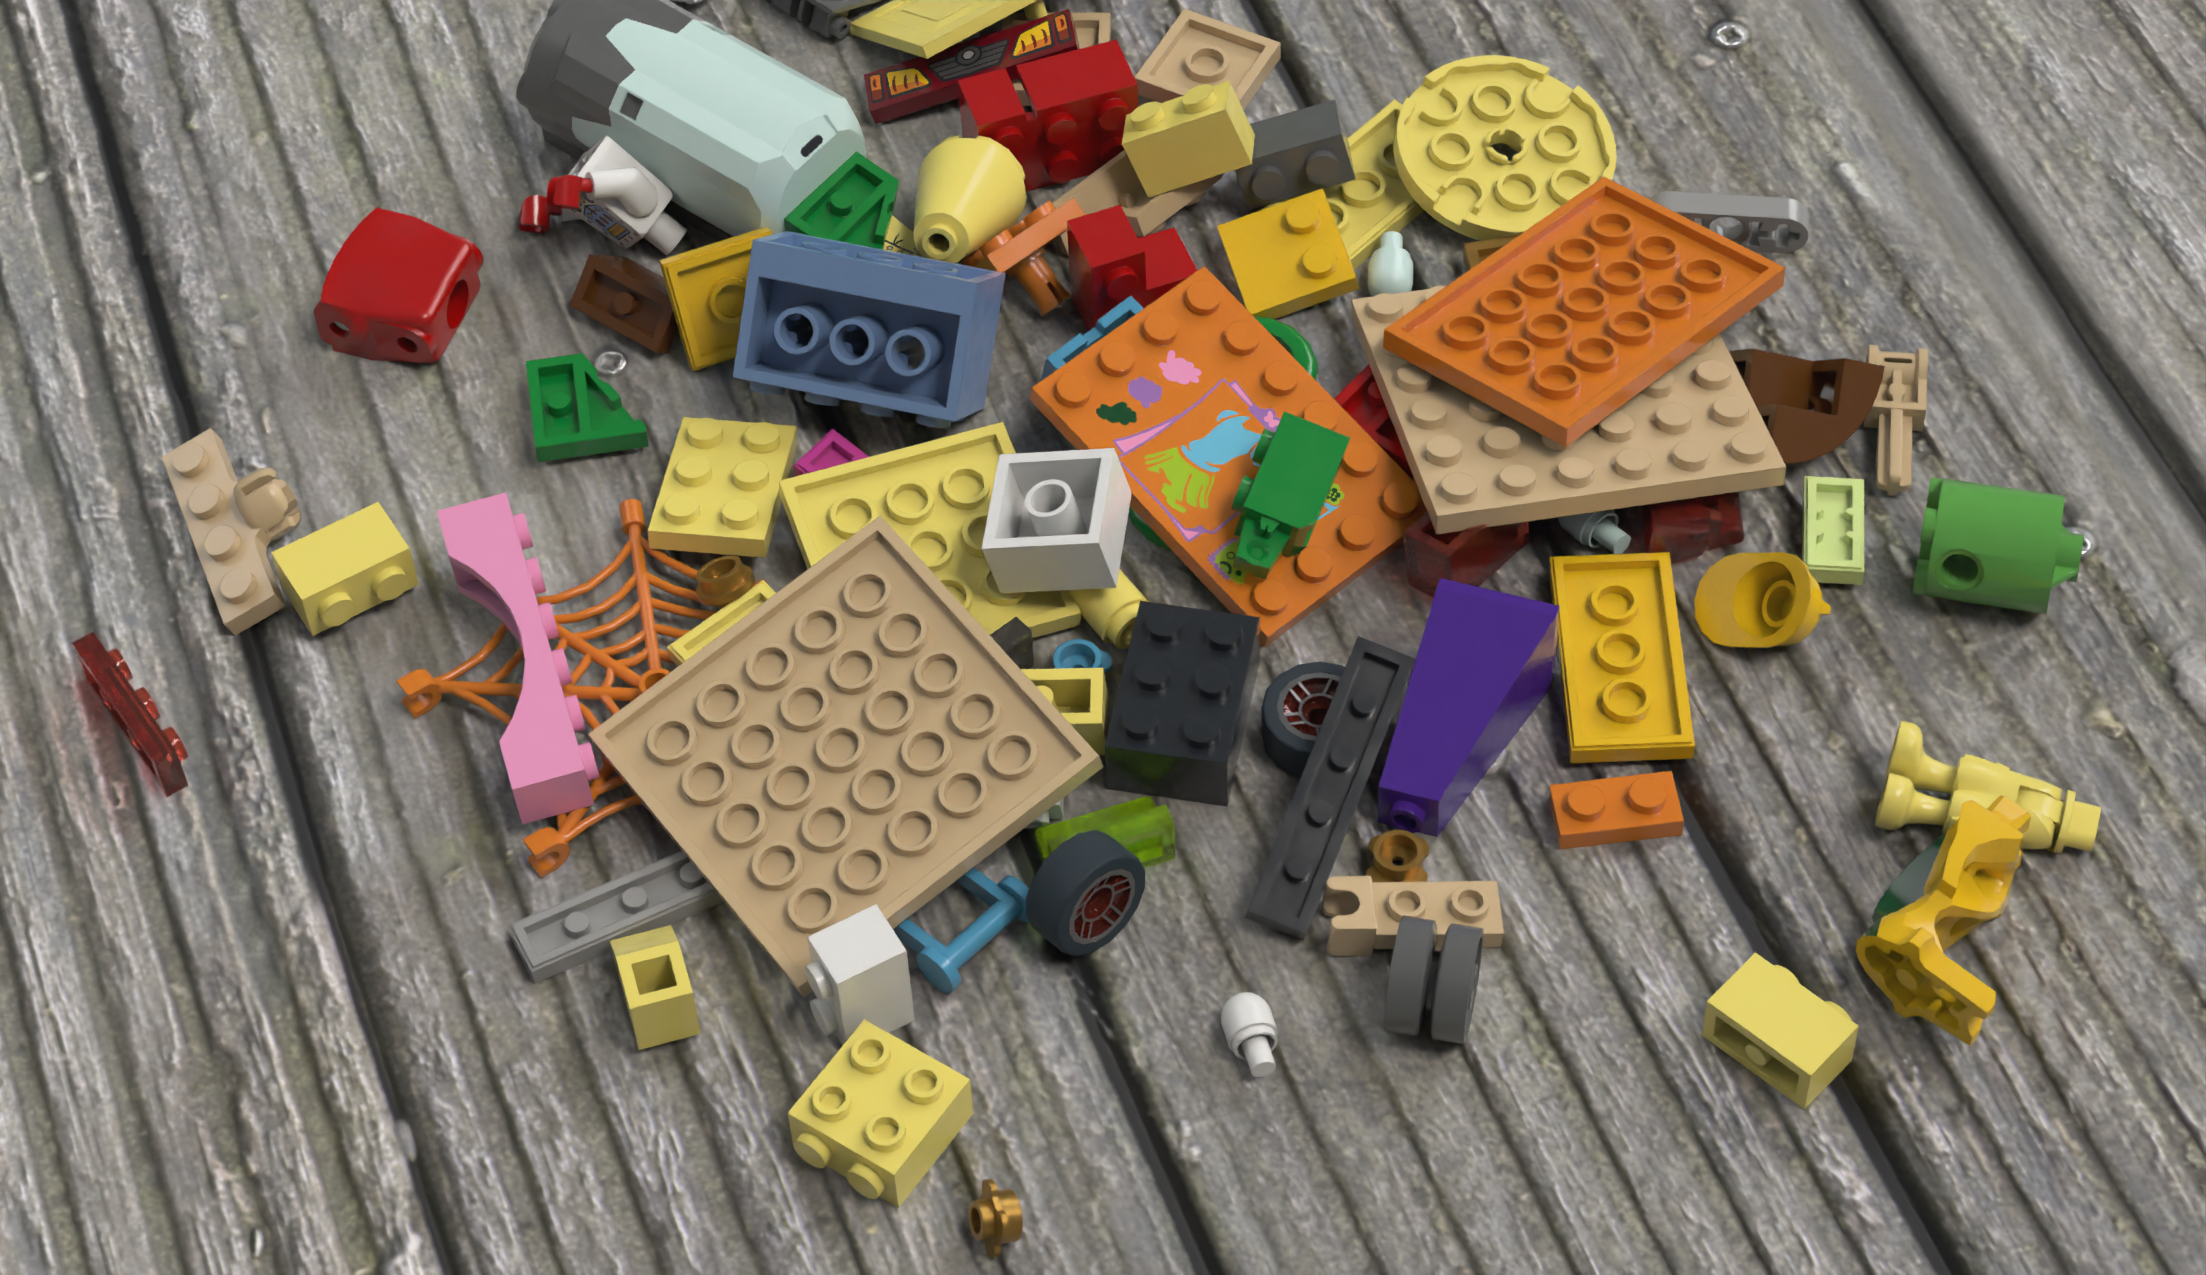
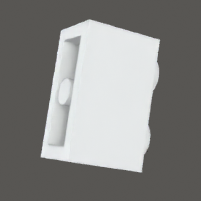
M877 904L807 937L811 963L806 965L804 970L808 982L817 997L810 1001V1007L817 1024L826 1036L835 1033L843 1046L864 1019L888 1033L915 1021L907 951Z

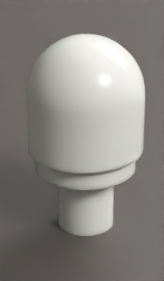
M1243 992L1232 996L1225 1003L1221 1012V1024L1228 1046L1238 1058L1247 1060L1251 1074L1254 1077L1268 1076L1276 1069L1271 1051L1274 1050L1278 1042V1030L1268 1003L1257 994Z

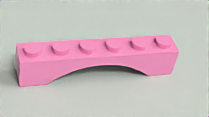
M506 492L438 510L437 515L459 592L479 602L499 618L518 641L524 653L525 665L522 691L513 718L499 740L522 825L594 805L588 781L600 777L590 742L578 745L575 733L586 730L577 695L564 698L561 686L571 684L572 679L563 648L551 651L548 640L559 637L550 602L538 605L535 594L546 592L538 559L534 557L525 560L523 549L533 547L525 514L512 515Z

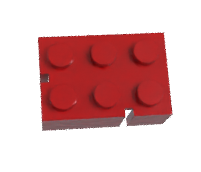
M1117 39L1016 65L1017 75L1033 111L1028 113L1024 111L1006 68L958 80L962 138L976 139L977 136L989 137L1009 149L1023 168L1026 192L1091 175L1124 151L1122 139L1126 115L1132 113L1138 107V84Z

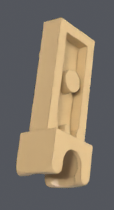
M1334 876L1325 883L1322 912L1328 917H1333L1326 951L1332 956H1371L1373 948L1394 949L1399 924L1403 915L1435 920L1437 924V948H1442L1447 928L1451 923L1483 928V948L1501 947L1504 930L1497 881L1372 882L1371 876Z

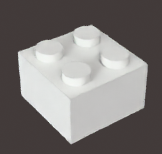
M1115 448L999 455L982 551L1000 593L1117 587L1132 493Z

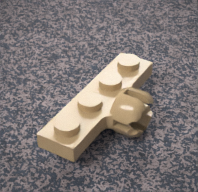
M211 428L162 456L224 625L236 636L284 608L286 604L267 558L266 550L272 540H277L293 531L302 521L300 507L294 510L298 503L289 485L284 480L275 479L277 472L273 468H259L238 481L222 439Z

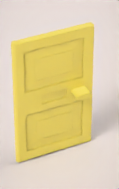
M893 0L851 22L849 33L852 36L928 59L1022 8L1026 18L1030 20H1035L1048 14L1043 0Z

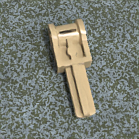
M1868 345L1866 362L1885 366L1878 395L1864 420V427L1877 428L1876 486L1878 489L1886 491L1888 496H1897L1898 492L1908 491L1912 485V430L1923 431L1927 410L1928 349L1918 348L1915 353L1880 351L1878 345Z

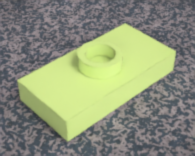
M1804 476L1802 490V561L1807 565L1809 573L1817 582L1862 585L1864 479Z

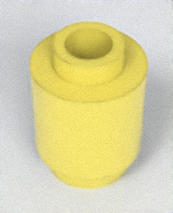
M1120 568L1116 588L1070 590L1069 593L1077 602L1081 616L1105 643H1113L1119 649L1129 648L1140 601L1148 602V600Z

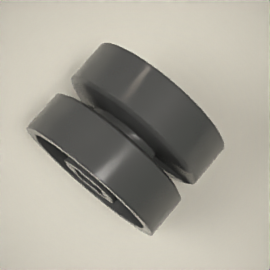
M1402 916L1396 936L1388 980L1384 1013L1385 1031L1417 1036L1422 1029L1426 1011H1431V1035L1433 1039L1460 1044L1466 1043L1478 986L1483 949V928L1451 923L1447 928L1442 948L1439 949L1437 948V924L1435 920Z

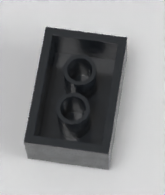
M1140 601L1105 743L1107 789L1228 807L1260 664V617Z

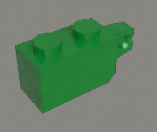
M1285 411L1275 432L1264 429L1252 458V462L1261 465L1255 479L1244 475L1231 509L1241 512L1234 535L1239 536V542L1233 567L1266 580L1282 554L1290 557L1299 554L1307 547L1341 466L1350 437Z

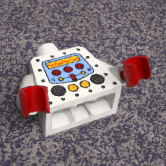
M605 136L586 151L568 175L551 178L548 182L546 197L532 195L526 198L521 205L519 229L527 233L548 232L550 215L560 216L562 222L582 219L621 247L627 249L640 239L645 238L665 255H668L676 247L687 231L684 226L663 211L674 196L672 190L608 136Z

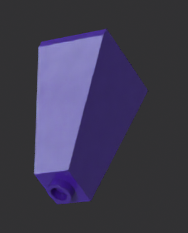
M1440 578L1379 783L1378 823L1390 825L1397 830H1405L1411 833L1419 832L1438 837L1551 689L1554 680L1560 606Z

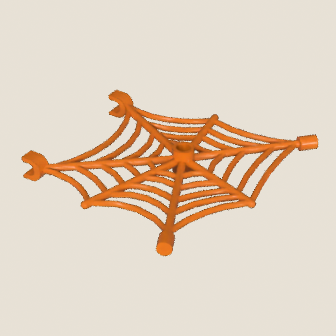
M627 499L619 505L622 531L625 535L629 536V540L612 563L586 583L556 595L536 597L538 605L550 602V605H555L590 592L616 572L631 553L634 573L619 591L602 603L577 613L554 615L559 633L557 639L560 640L554 650L563 648L565 651L566 647L569 646L584 655L579 665L571 674L572 683L561 686L564 698L577 695V699L601 700L612 716L620 710L613 700L633 701L670 673V671L662 668L661 660L675 664L670 659L667 651L659 649L657 634L679 639L690 631L655 623L653 609L706 620L718 612L688 608L651 598L649 584L674 596L700 602L696 591L675 586L648 573L644 550L664 565L692 579L697 580L696 575L699 570H695L667 556L659 549L649 548V541L641 535L645 531L646 526L641 501L637 499ZM758 580L756 583H754L753 586H755L756 584H758V583L761 582L762 580ZM636 585L638 601L611 622L578 633H572L559 625L581 622L606 612L624 599ZM640 613L643 630L627 641L600 650L586 642L617 630ZM503 622L494 636L477 654L453 670L434 678L428 670L417 669L396 680L399 687L406 694L402 699V704L414 719L434 708L441 700L443 694H452L481 707L506 725H509L513 717L478 695L513 696L519 700L523 684L499 682L507 677L524 659L521 646L500 670L484 682L454 681L483 662L500 644L509 630ZM641 642H645V649L633 657L620 660L611 658V656L628 652ZM647 659L649 670L642 676L629 669ZM592 661L606 669L605 679L601 687L574 686ZM615 676H617L634 688L611 686ZM579 702L582 716L593 731L600 723L590 709ZM602 754L603 766L598 771L600 778L593 779L589 784L593 802L598 795L625 784L620 776L610 779L615 770ZM632 795L600 808L583 820L582 818L591 806L573 810L568 816L566 813L556 815L557 831L553 827H545L522 839L523 843L532 853L527 859L528 863L540 878L548 875L567 860L570 854L568 843L603 818L631 806L642 804V802L636 795Z

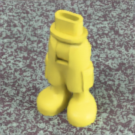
M1900 721L1885 774L1884 788L1878 805L1875 826L1887 830H1896L1906 824H1932L1943 826L1941 833L1945 834L1959 819L1963 803L1972 799L1987 809L2002 795L2028 811L2031 815L2029 828L2023 836L2021 851L2023 849L2046 848L2051 852L2062 853L2064 846L2091 852L2097 834L2101 807L2075 801L2076 792L2070 790L2066 791L2061 801L2062 789L2046 781L2011 771L2009 767L1999 762L1993 763L1968 754L1959 758L1956 767L1939 762L1926 755L1923 749L1921 729L1915 723ZM1915 789L1950 794V800L1931 797Z

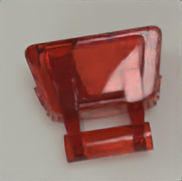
M1739 492L1640 505L1645 553L1669 552L1671 564L1699 557L1705 551H1710L1724 544H1739L1745 538ZM1716 506H1717L1718 511L1715 510V509H1710V508H1713V507H1716Z

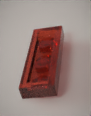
M94 632L72 642L84 679L166 797L189 786L181 762L188 758V753L180 737L172 726L164 730L160 728L156 720L161 717L153 699L144 687L137 690L132 688L128 682L133 679L132 673L119 650L113 648L107 652Z

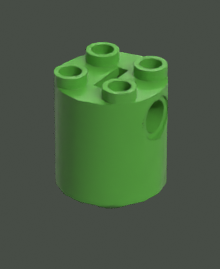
M1931 478L1912 594L2047 614L2051 589L2064 581L2077 582L2084 535L2070 533L2061 524L2065 496L1945 478Z

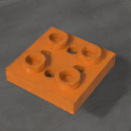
M1074 198L1057 209L1049 200L1024 217L1021 222L1009 230H1004L979 247V250L964 259L961 264L1003 272L1009 277L1014 274L1042 317L1071 297L1042 256L1046 252L1044 247L1067 231L1068 220L1084 216L1085 214Z

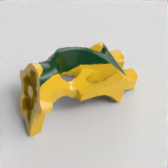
M2000 795L1987 809L1972 799L1963 803L1959 819L1953 826L1923 850L1890 885L1874 909L1872 916L1874 924L1856 943V953L1859 962L1869 977L1891 1000L1896 1013L1903 1018L1911 1016L1925 1018L1969 1046L1978 1038L1983 1019L1986 1020L1994 1010L1996 991L1944 955L1943 951L1985 921L2001 917L2009 901L2014 873L2020 866L2023 854L2020 850L2023 836L2029 828L2031 815L2005 796Z

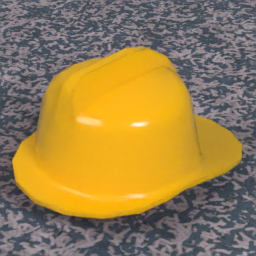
M1784 552L1737 553L1723 557L1710 566L1702 577L1694 598L1695 619L1701 632L1713 643L1727 647L1771 648L1799 643L1813 632L1820 616L1831 614V606L1822 600L1820 586L1817 580L1809 573L1807 565L1797 555Z

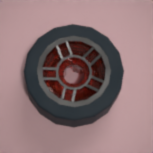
M1322 661L1298 664L1279 674L1266 689L1261 707V727L1265 751L1280 769L1297 778L1302 776L1345 666Z
M1098 830L1078 833L1060 844L1045 859L1035 874L1026 896V917L1038 933L1063 953L1076 957L1093 953L1109 943L1127 925L1137 910L1145 889V869L1138 857L1110 835Z

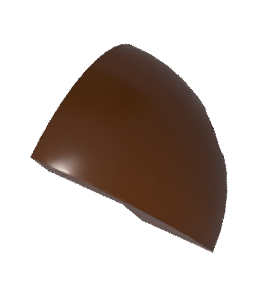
M1759 349L1729 351L1784 463H1799L1821 457L1836 449L1855 433L1875 402L1885 366L1848 358L1812 361Z

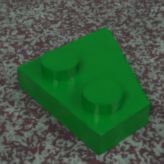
M856 151L784 218L785 231L884 249L898 194L899 180Z
M583 353L526 361L534 443L538 462L649 447L645 424L640 419L635 421L623 408L619 394L609 383L603 382L598 378L597 369Z

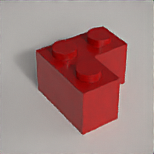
M1121 205L1067 221L1071 298L1088 331L1096 326L1098 319L1129 296H1132L1145 308L1198 271L1175 227L1138 238Z

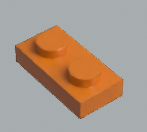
M1672 771L1549 785L1548 800L1559 850L1680 836L1683 833L1684 819Z

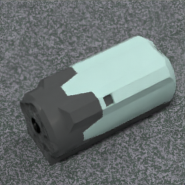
M553 0L546 19L531 43L524 73L516 89L518 102L527 107L533 121L542 127L544 141L579 160L586 151L605 136L610 137L672 190L674 196L665 207V211L717 241L766 227L771 230L772 235L785 232L784 218L856 151L866 157L867 152L860 124L846 98L668 0Z

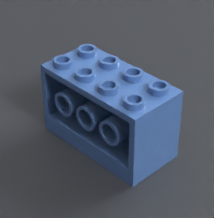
M789 231L754 239L750 255L733 378L751 381L750 389L760 393L783 395L785 388L806 392L805 400L811 403L838 406L840 399L861 403L860 411L866 414L893 417L895 416V410L917 414L916 422L919 424L937 428H949L951 421H964L966 416L984 409L1006 273Z

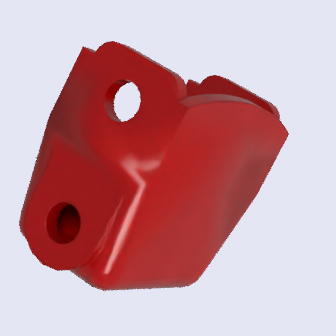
M376 207L352 231L340 248L328 271L321 293V301L314 308L319 335L324 342L332 345L333 351L377 361L436 362L445 353L479 293L481 283L478 273L483 266L484 257L479 248L466 238L451 234L417 217ZM335 322L345 325L349 330L340 328Z

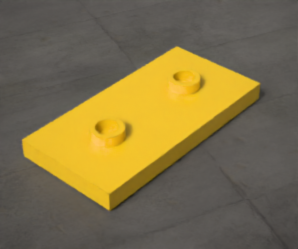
M1670 553L1550 557L1549 576L1552 603L1560 606L1557 648L1570 763L1693 759L1695 742Z

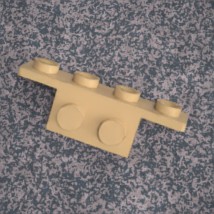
M1124 150L1052 204L1057 209L1074 198L1085 215L1121 205L1135 234L1144 237L1161 230L1165 226L1166 220L1184 206L1192 205L1201 200L1205 195V191L1222 179L1223 176L1220 174L1148 198ZM1066 231L1056 241L1062 254L1068 255Z

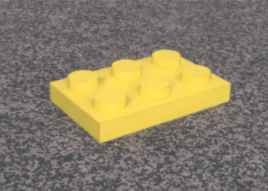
M683 417L649 524V548L766 558L782 502L779 495V481L788 479L798 445L797 426L768 422L754 423L716 420L713 418Z

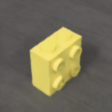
M864 1019L789 1110L788 1119L793 1147L797 1154L810 1165L817 1168L827 1166L845 1176L850 1185L863 1196L869 1199L880 1197L899 1208L974 1114L971 1082L964 1075Z

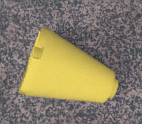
M959 136L948 137L931 149L922 162L917 177L913 239L915 247L922 257L957 263L979 250V247L999 233L1012 228L1018 222L1026 207L1025 174L1021 164L1009 149L993 139L983 136H977L976 139L959 138Z

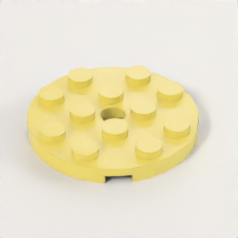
M1475 56L1456 60L1433 70L1424 77L1423 84L1409 98L1406 97L1395 128L1393 153L1395 164L1404 186L1421 208L1448 228L1470 238L1483 241L1520 235L1602 177L1612 180L1616 168L1617 155L1611 126L1601 108L1584 89L1577 85L1573 90L1563 82L1548 75L1549 67L1511 56ZM1504 143L1517 151L1518 154L1514 155L1511 161H1508L1506 155L1499 154L1491 146Z

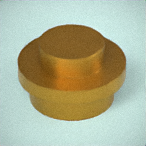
M723 556L708 562L697 572L696 578L699 584L696 588V593L702 604L722 609L733 600L747 593L755 583V576L752 569L747 565H743L739 557Z

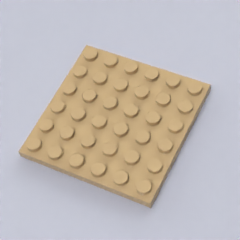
M1435 286L1430 289L1395 294L1381 293L1373 297L1351 299V320L1436 534L1784 485L1786 465L1720 333L1567 447H1564L1383 348L1384 329L1445 286Z
M881 515L588 734L595 747L803 998L813 991L804 967L811 963L808 936L877 904L892 929H894L1103 768L1101 759L1093 748Z

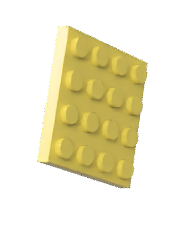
M1003 422L779 481V495L807 569L881 515L1000 647L1080 625L1081 611L1077 602L1070 595V590L1000 593L983 554L982 543L998 458L1000 454H1016Z

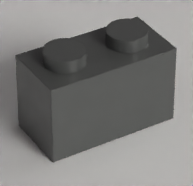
M1331 100L1251 123L1250 125L1255 134L1252 164L1235 169L1248 210L1307 194L1321 188L1324 189L1356 180L1349 142L1336 101Z

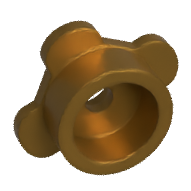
M1391 830L1374 836L1369 841L1368 852L1373 856L1372 866L1366 871V876H1371L1372 882H1428V874L1423 869L1424 859L1430 853V846L1426 840L1405 830ZM1401 861L1404 863L1401 866H1395L1392 862Z
M993 1179L983 1180L980 1198L972 1201L969 1205V1224L974 1238L978 1241L985 1240L987 1255L990 1258H995L1001 1254V1244L1016 1242L1021 1238L1023 1229L1022 1211L1018 1197L1012 1189L998 1190Z

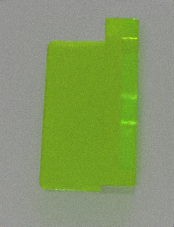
M1149 796L1038 828L1035 831L1036 843L1044 861L1063 842L1078 833L1098 830L1110 835L1138 857L1144 868L1175 859L1173 819L1166 804L1156 807L1153 799Z

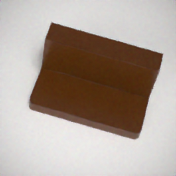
M589 254L569 306L655 353H669L678 331V326L664 277L623 256Z

